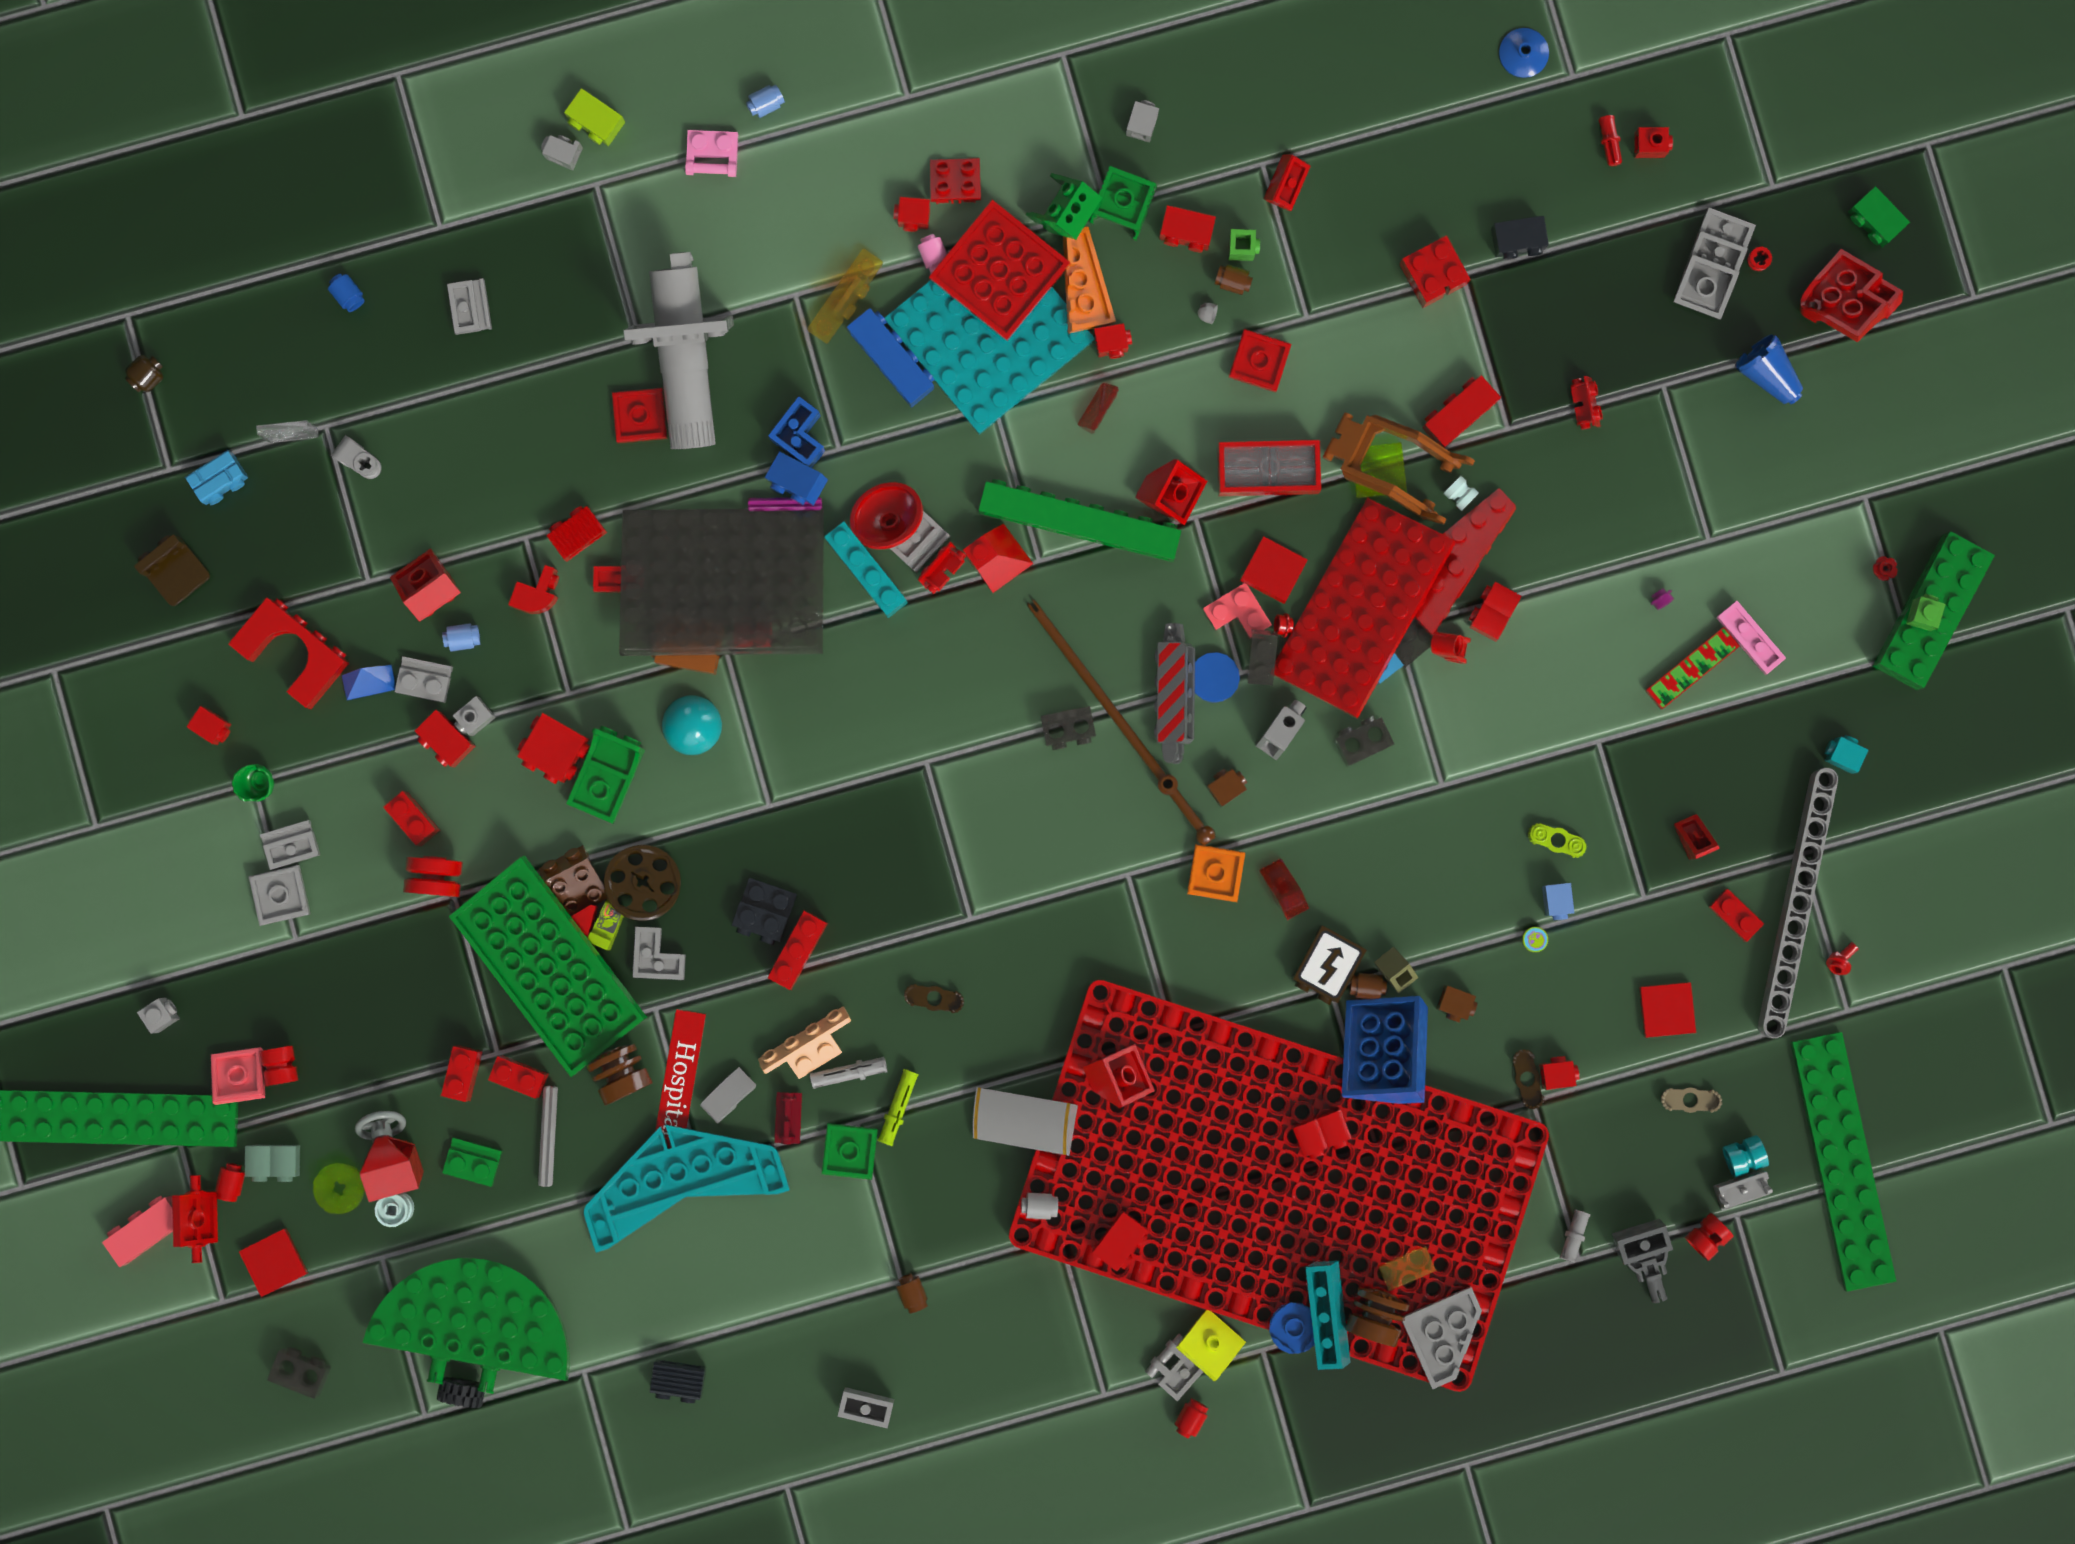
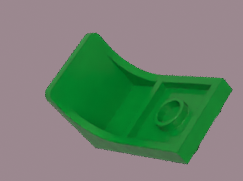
M601 725L599 730L593 727L591 731L593 739L590 749L566 804L614 824L645 749L640 747L641 742L624 735L623 739L617 738L618 732Z

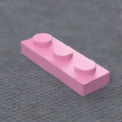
M1735 601L1716 617L1765 675L1786 659L1738 601Z

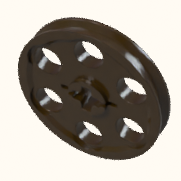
M635 845L619 852L610 861L604 877V890L611 906L624 917L638 921L656 919L667 913L675 904L681 886L680 872L674 860L663 850L649 845ZM635 853L642 857L641 864L636 866L631 865L628 861V857ZM662 859L667 863V868L664 871H657L653 868V862ZM620 871L625 875V879L621 883H615L611 880L610 876L613 872ZM638 878H639L640 880H644L645 878L648 879V880H647V886H648V887H645V886L642 885V886L639 888V887L637 886V885H638V880H637V879H638ZM665 882H669L674 886L675 890L672 894L665 895L661 892L660 886ZM627 894L632 898V903L626 907L621 906L618 903V897ZM647 900H652L657 904V909L653 912H646L642 907L643 903Z

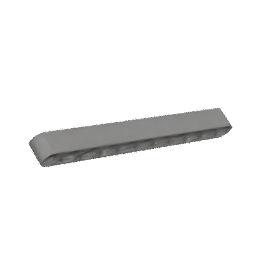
M1830 768L1814 771L1809 779L1758 1021L1759 1032L1767 1038L1781 1037L1785 1033L1838 784L1837 773ZM1821 773L1826 774L1829 778V783L1826 787L1822 786L1819 782ZM1817 797L1824 803L1821 811L1814 808V800ZM1811 822L1816 823L1819 828L1815 836L1811 835L1808 830ZM1806 847H1810L1813 850V857L1809 861L1803 856V851ZM1802 871L1808 875V882L1805 885L1800 884L1798 881V875ZM1796 896H1799L1803 901V906L1800 910L1795 909L1793 906V899ZM1790 921H1795L1798 926L1797 932L1793 935L1788 931ZM1787 945L1793 951L1790 959H1785L1782 954L1783 948ZM1781 970L1787 973V981L1784 984H1780L1777 980V975ZM1775 995H1779L1782 998V1005L1778 1009L1772 1005V999ZM1770 1020H1774L1777 1024V1029L1772 1034L1767 1030V1023Z

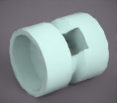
M406 1193L379 1199L375 1206L377 1220L387 1227H396L403 1224L412 1217L414 1212V1202Z

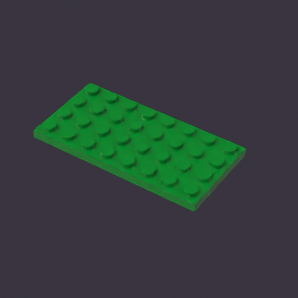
M525 855L516 860L449 916L570 1077L577 1074L647 1018Z

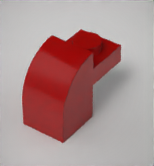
M545 565L536 588L517 581L508 605L529 614H540L551 609L558 600L557 596L550 594L551 589L555 590L558 584V571L553 567Z

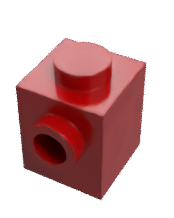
M1639 127L1634 133L1635 158H1665L1669 150L1673 148V136L1669 135V127Z
M900 197L899 204L894 205V219H898V226L903 227V230L908 232H917L918 229H929L930 199Z
M1124 323L1094 329L1098 358L1109 356V359L1123 357L1124 353L1128 352V345L1132 344L1130 329L1125 330Z
M200 706L187 725V728L211 744L218 745L219 742L223 743L229 736L231 723L208 708Z
M1566 1056L1550 1058L1551 1062L1539 1064L1542 1089L1551 1090L1577 1086L1576 1080H1579L1578 1066L1574 1065L1572 1060H1566Z

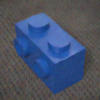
M780 451L765 476L771 483V489L780 494L786 491L792 494L790 498L797 503L804 505L807 502L813 506L828 481L820 472Z

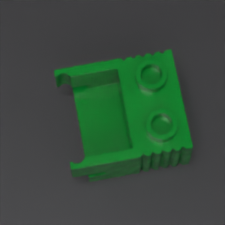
M1109 166L1107 176H1105L1106 180H1104L1102 189L1099 192L1102 199L1092 214L1090 224L1094 225V220L1098 219V217L1134 230L1136 235L1133 237V240L1137 241L1147 216L1148 208H1150L1153 195H1155L1157 183Z
M1051 173L1050 177L1062 185L1044 215L1034 212H1027L1025 215L1033 222L1043 225V228L1050 233L1076 240L1102 197L1083 181Z

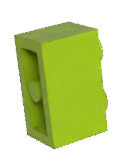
M582 88L564 112L567 119H569L567 123L577 131H580L582 128L589 133L588 138L598 145L604 143L609 146L625 124L623 116Z

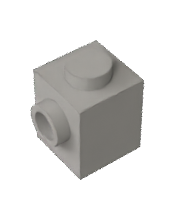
M477 696L453 715L457 720L454 723L457 729L463 735L467 733L470 736L477 734L496 718L481 698Z
M158 998L137 1012L151 1034L160 1033L180 1019L176 1013L175 1005L169 999L167 1000V998Z

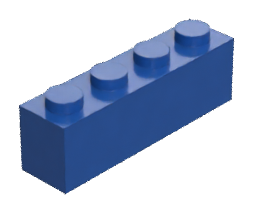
M869 308L849 324L847 330L912 408L934 390L932 382L935 379L926 368L923 371L916 364L919 360L910 349L908 351L904 350L900 345L903 342L900 336L894 330L889 332L884 326L887 321L880 312L874 313Z

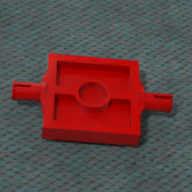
M190 1175V1191L185 1194L172 1195L173 1247L186 1246L191 1248V1263H202V1247L209 1243L218 1242L217 1192L201 1190V1175Z

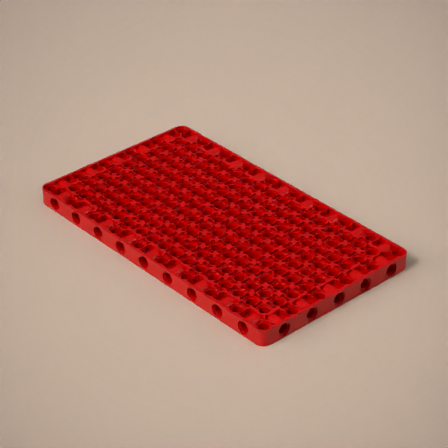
M1096 980L1088 987L1052 1101L1078 1105L1072 1140L1076 1138L1083 1140L1085 1143L1084 1149L1081 1152H1074L1070 1148L1069 1156L1035 1150L1010 1227L1009 1239L1013 1246L1267 1330H1269V1321L1274 1311L1281 1305L1289 1303V1295L1293 1291L1301 1292L1302 1300L1300 1303L1310 1307L1307 1278L1304 1280L1297 1278V1271L1300 1267H1307L1314 1262L1329 1261V1254L1333 1250H1339L1342 1253L1339 1268L1344 1307L1350 1308L1351 1313L1362 1314L1363 1309L1353 1304L1354 1300L1366 1302V1298L1357 1294H1346L1345 1287L1351 1282L1357 1283L1360 1288H1375L1393 1294L1398 1298H1404L1410 1305L1408 1311H1395L1403 1316L1451 1295L1454 1290H1463L1471 1286L1482 1310L1479 1320H1477L1479 1330L1472 1336L1459 1371H1462L1464 1374L1463 1380L1457 1384L1451 1381L1441 1386L1461 1392L1469 1388L1548 1142L1549 1132L1546 1126L1540 1122L1426 1085L1424 1103L1397 1104L1364 1100V1106L1360 1110H1354L1351 1106L1352 1098L1342 1097L1343 1078H1338L1335 1075L1336 1066L1343 1064L1344 1058L1111 982ZM1098 985H1103L1107 989V996L1102 1000H1098L1093 996V990ZM1145 1001H1152L1155 1004V1012L1152 1015L1148 1016L1142 1013L1141 1006ZM1115 1017L1121 1018L1124 1023L1122 1030L1118 1032L1112 1031L1109 1027L1110 1020ZM1193 1017H1200L1203 1020L1204 1024L1201 1030L1193 1031L1190 1028V1020ZM1138 1025H1144L1148 1031L1147 1036L1141 1040L1136 1039L1133 1034L1135 1027ZM1244 1032L1249 1033L1252 1038L1250 1045L1242 1047L1238 1043L1239 1035ZM1084 1033L1092 1038V1043L1087 1048H1082L1077 1043L1078 1037ZM1168 1033L1171 1036L1172 1042L1168 1047L1159 1046L1157 1040L1160 1034ZM1108 1041L1115 1044V1052L1135 1044L1151 1082L1156 1085V1091L1153 1095H1146L1129 1103L1119 1112L1112 1111L1110 1102L1101 1096L1096 1104H1090L1086 1101V1094L1092 1089L1082 1067L1105 1057L1106 1055L1102 1053L1101 1047ZM1186 1041H1192L1196 1046V1050L1192 1055H1185L1182 1052V1045ZM1296 1048L1300 1054L1299 1059L1293 1063L1289 1062L1286 1058V1053L1289 1049ZM1210 1049H1217L1219 1051L1220 1058L1215 1063H1209L1206 1059V1053ZM1155 1057H1160L1164 1062L1162 1070L1157 1072L1151 1070L1150 1061ZM1234 1057H1241L1243 1059L1244 1066L1239 1071H1234L1230 1067V1061ZM1179 1065H1184L1188 1069V1075L1184 1079H1177L1174 1076V1070ZM1258 1065H1265L1268 1069V1074L1265 1078L1258 1079L1254 1074V1070ZM1287 1072L1291 1075L1292 1082L1290 1085L1283 1087L1279 1084L1278 1079L1282 1073ZM1203 1073H1208L1212 1077V1082L1208 1087H1201L1198 1083V1078ZM1312 1080L1316 1085V1090L1312 1094H1305L1303 1084L1306 1081ZM1227 1081H1233L1236 1085V1090L1231 1095L1224 1094L1222 1090L1223 1084ZM1066 1082H1072L1076 1086V1092L1072 1096H1066L1062 1093V1086ZM1332 1088H1336L1340 1092V1098L1336 1102H1329L1327 1099V1093ZM1172 1089L1178 1090L1180 1093L1179 1101L1174 1104L1169 1103L1166 1099L1167 1092ZM1250 1089H1257L1260 1092V1098L1255 1103H1250L1247 1100L1246 1096ZM1438 1095L1442 1096L1444 1105L1441 1109L1435 1110L1431 1104L1432 1099ZM1196 1097L1204 1100V1107L1200 1111H1193L1190 1107V1102ZM1275 1097H1282L1284 1100V1106L1279 1111H1274L1271 1108V1101ZM1380 1104H1385L1388 1107V1114L1384 1118H1378L1375 1113L1376 1107ZM1220 1105L1228 1108V1115L1224 1119H1218L1214 1114L1216 1107ZM1138 1106H1145L1148 1109V1116L1143 1120H1139L1134 1116V1110ZM1297 1106H1307L1308 1114L1305 1118L1300 1119L1296 1117L1295 1109ZM1340 1108L1345 1122L1352 1120L1356 1123L1355 1132L1350 1134L1352 1138L1347 1140L1348 1145L1346 1146L1349 1149V1153L1342 1159L1336 1156V1150H1334L1333 1146L1324 1149V1154L1314 1159H1310L1309 1156L1304 1157L1298 1141L1291 1143L1287 1139V1134L1292 1129V1126ZM1489 1111L1492 1115V1121L1488 1125H1482L1480 1116L1483 1112ZM1404 1112H1409L1412 1115V1122L1407 1126L1401 1125L1399 1120ZM1244 1113H1249L1252 1116V1123L1248 1127H1242L1239 1124V1117ZM1083 1114H1088L1092 1117V1124L1088 1128H1082L1078 1124V1119ZM1162 1114L1172 1116V1124L1169 1127L1164 1128L1159 1125L1158 1119ZM1428 1120H1434L1436 1123V1130L1431 1134H1427L1424 1131V1124ZM1189 1121L1194 1122L1197 1127L1196 1132L1190 1136L1185 1135L1182 1130L1183 1125ZM1267 1121H1273L1276 1124V1131L1271 1135H1266L1263 1132V1125ZM1107 1122H1112L1116 1125V1132L1112 1136H1106L1102 1132V1127ZM1537 1127L1540 1130V1137L1536 1141H1531L1528 1136L1529 1131ZM1373 1128H1377L1381 1134L1376 1142H1370L1367 1137L1368 1132ZM1452 1128H1458L1460 1130V1138L1454 1142L1450 1141L1448 1132ZM1215 1129L1220 1132V1140L1217 1143L1207 1141V1134L1210 1130ZM1131 1130H1136L1141 1135L1139 1142L1131 1144L1126 1140V1135ZM1397 1136H1402L1405 1141L1403 1148L1400 1150H1394L1392 1147V1141ZM1476 1136H1482L1485 1141L1484 1146L1478 1150L1474 1149L1472 1145L1473 1139ZM1240 1137L1244 1140L1245 1145L1241 1151L1232 1150L1231 1142L1234 1138ZM1155 1138H1161L1165 1143L1163 1150L1159 1152L1153 1151L1150 1147L1152 1140ZM1504 1143L1508 1146V1154L1505 1157H1499L1496 1152L1497 1147ZM1421 1144H1426L1429 1149L1427 1156L1424 1158H1419L1416 1154V1149ZM1100 1146L1106 1147L1109 1151L1108 1157L1105 1160L1096 1159L1094 1156L1096 1148ZM1179 1146H1185L1189 1151L1188 1156L1183 1160L1175 1157V1150ZM1258 1146H1267L1269 1153L1266 1158L1258 1159L1256 1157L1255 1150ZM1450 1152L1453 1161L1451 1164L1443 1166L1440 1157L1443 1153ZM1285 1153L1291 1154L1293 1158L1292 1164L1288 1167L1281 1166L1279 1162L1281 1155ZM1364 1153H1371L1373 1161L1369 1166H1362L1360 1164V1157ZM1124 1154L1130 1155L1133 1159L1132 1165L1128 1168H1122L1118 1163L1119 1158ZM1203 1154H1210L1213 1158V1162L1209 1167L1205 1168L1199 1165V1158ZM1391 1160L1395 1161L1397 1165L1396 1171L1393 1174H1386L1384 1171L1385 1163ZM1474 1160L1477 1164L1476 1171L1471 1174L1466 1173L1464 1168L1466 1162ZM1314 1161L1317 1165L1316 1172L1311 1175L1305 1174V1163ZM1148 1162H1152L1157 1166V1171L1152 1176H1147L1142 1171L1143 1166ZM1227 1162H1234L1237 1166V1170L1233 1175H1226L1223 1172V1166ZM1066 1163H1073L1077 1167V1171L1073 1176L1069 1177L1063 1174L1062 1168ZM1415 1168L1419 1169L1421 1172L1420 1179L1417 1182H1411L1408 1178L1409 1172ZM1499 1168L1501 1172L1500 1179L1495 1182L1489 1179L1490 1170ZM1333 1169H1338L1341 1173L1340 1180L1335 1183L1328 1180V1173ZM1177 1170L1180 1172L1181 1179L1178 1183L1171 1184L1167 1181V1174L1170 1171ZM1251 1170H1258L1261 1173V1178L1257 1183H1250L1247 1179V1175ZM1090 1171L1100 1173L1101 1179L1097 1184H1090L1086 1180V1176ZM1442 1176L1445 1180V1185L1442 1189L1435 1190L1432 1185L1433 1180L1436 1177ZM1517 1176H1523L1525 1179V1185L1521 1189H1515L1513 1186V1181ZM1357 1177H1362L1365 1180L1364 1188L1359 1191L1354 1190L1352 1187L1353 1180ZM1201 1178L1205 1181V1187L1202 1191L1196 1192L1192 1190L1191 1183L1194 1179ZM1275 1178H1283L1285 1181V1186L1281 1191L1272 1189V1181ZM1035 1179H1040L1045 1184L1044 1190L1040 1193L1052 1194L1055 1197L1054 1192L1059 1187H1064L1069 1191V1196L1066 1200H1058V1213L1061 1215V1220L1056 1225L1049 1224L1047 1219L1026 1218L1025 1213H1021L1022 1197L1026 1198L1027 1193H1035L1030 1188L1031 1182ZM1114 1179H1121L1125 1182V1187L1121 1192H1114L1111 1189V1182ZM1466 1184L1469 1187V1193L1466 1197L1459 1198L1457 1189L1460 1185ZM1302 1185L1309 1188V1195L1304 1199L1297 1198V1188ZM1380 1185H1387L1389 1188V1194L1385 1198H1378L1376 1190ZM1226 1186L1229 1189V1195L1226 1199L1216 1198L1215 1191L1218 1187ZM1138 1187H1146L1149 1190V1196L1145 1200H1139L1135 1197V1191ZM1491 1192L1493 1202L1488 1206H1484L1481 1202V1197L1484 1193ZM1326 1193L1333 1196V1203L1328 1207H1323L1320 1204L1321 1196ZM1405 1193L1413 1195V1202L1409 1206H1403L1400 1201ZM1165 1194L1173 1198V1204L1168 1208H1163L1159 1205L1160 1197ZM1244 1194H1250L1253 1197V1203L1249 1207H1242L1240 1205V1198ZM1089 1195L1093 1199L1092 1206L1087 1209L1080 1207L1078 1203L1080 1197ZM1354 1201L1357 1204V1211L1352 1215H1348L1344 1211L1346 1203ZM1429 1201L1437 1203V1210L1433 1214L1425 1212V1205ZM1189 1202L1197 1205V1212L1192 1216H1187L1183 1212V1207ZM1268 1202L1277 1204V1211L1273 1215H1266L1264 1213V1206ZM1107 1203L1115 1204L1117 1206L1116 1214L1106 1216L1103 1213L1104 1205ZM1374 1209H1378L1382 1214L1381 1219L1375 1223L1370 1222L1368 1218L1369 1213ZM1453 1209H1460L1462 1214L1457 1222H1451L1449 1219V1213ZM1122 1210L1127 1214L1131 1211H1137L1141 1214L1139 1223L1148 1229L1146 1233L1148 1239L1140 1249L1135 1247L1130 1254L1133 1259L1124 1271L1116 1273L1109 1265L1092 1253V1250L1100 1241L1095 1237V1232L1101 1227L1109 1229ZM1213 1210L1221 1213V1220L1216 1224H1211L1207 1219L1208 1214ZM1292 1210H1299L1301 1212V1219L1297 1223H1291L1288 1220V1214ZM1480 1216L1484 1217L1486 1221L1484 1228L1476 1230L1473 1226L1474 1220ZM1398 1217H1403L1406 1222L1405 1227L1399 1231L1393 1228V1221ZM1237 1218L1245 1220L1246 1223L1245 1228L1239 1232L1232 1229V1222ZM1316 1218H1323L1325 1220V1227L1321 1231H1315L1312 1227V1223ZM1079 1219L1085 1223V1229L1082 1232L1075 1233L1072 1231L1071 1223L1074 1220ZM1155 1219H1162L1165 1222L1163 1231L1155 1232L1151 1229V1224ZM1504 1224L1508 1225L1510 1228L1509 1235L1500 1238L1498 1236L1499 1227ZM1422 1225H1427L1430 1229V1233L1426 1238H1419L1417 1235V1230ZM1261 1226H1266L1270 1231L1269 1236L1263 1240L1256 1237L1257 1229ZM1340 1226L1349 1227L1350 1233L1345 1239L1337 1237V1229ZM1179 1227L1189 1229L1187 1239L1179 1240L1176 1238L1175 1233ZM1019 1228H1025L1029 1232L1028 1239L1025 1241L1017 1240L1014 1235L1015 1231ZM1367 1233L1372 1234L1374 1238L1373 1244L1369 1247L1362 1246V1236ZM1446 1233H1452L1454 1241L1450 1246H1443L1441 1242L1443 1235ZM1285 1234H1290L1294 1238L1293 1244L1290 1247H1283L1280 1244V1239ZM1204 1235H1210L1214 1239L1212 1246L1209 1248H1203L1200 1245V1239ZM1392 1241L1396 1242L1398 1245L1397 1252L1388 1255L1385 1252L1386 1244ZM1470 1241H1476L1478 1244V1249L1474 1254L1466 1252V1245ZM1309 1242H1315L1318 1246V1250L1314 1255L1305 1254L1304 1249ZM1149 1243L1155 1244L1158 1248L1157 1253L1151 1257L1143 1253V1248ZM1228 1243H1235L1238 1247L1236 1254L1233 1256H1228L1224 1253V1247ZM1065 1245H1075L1077 1247L1076 1255L1073 1257L1065 1256L1063 1253ZM1418 1249L1422 1252V1258L1419 1262L1413 1263L1410 1261L1409 1255L1413 1250ZM1178 1251L1182 1255L1181 1261L1178 1264L1169 1263L1167 1260L1169 1253ZM1252 1251H1259L1262 1254V1259L1260 1262L1252 1264L1248 1260L1249 1254ZM1440 1257L1445 1258V1268L1440 1271L1435 1270L1434 1261ZM1279 1258L1284 1259L1286 1262L1285 1269L1280 1272L1274 1271L1272 1267L1273 1262ZM1358 1258H1363L1366 1261V1266L1362 1271H1356L1353 1268V1263ZM1197 1259H1202L1206 1263V1267L1202 1272H1195L1192 1269V1263ZM1467 1265L1470 1267L1469 1276L1464 1279L1458 1276L1459 1268ZM1382 1266L1390 1268V1275L1385 1279H1380L1377 1275L1378 1269ZM1221 1267H1226L1230 1270V1275L1226 1280H1219L1216 1277V1272ZM1492 1273L1494 1275L1493 1284L1491 1286H1484L1482 1283L1483 1276ZM1406 1274L1414 1276V1283L1409 1287L1402 1285V1278ZM1166 1275L1174 1279V1284L1168 1289L1160 1286L1161 1278ZM1245 1275H1251L1254 1278V1283L1249 1288H1244L1240 1284L1241 1278ZM1437 1282L1438 1291L1433 1295L1427 1294V1284ZM1269 1283L1278 1285V1291L1273 1296L1265 1294V1287ZM1215 1291L1222 1294L1221 1302L1211 1304L1208 1301L1209 1295ZM1266 1307L1270 1309L1268 1319L1260 1320L1257 1318V1312L1260 1308ZM1392 1320V1323H1397L1401 1330L1396 1347L1377 1343L1347 1331L1350 1357L1428 1382L1402 1321ZM1359 1339H1364L1367 1342V1347L1362 1352L1354 1350V1344ZM1413 1355L1415 1357V1364L1410 1368L1404 1367V1357Z

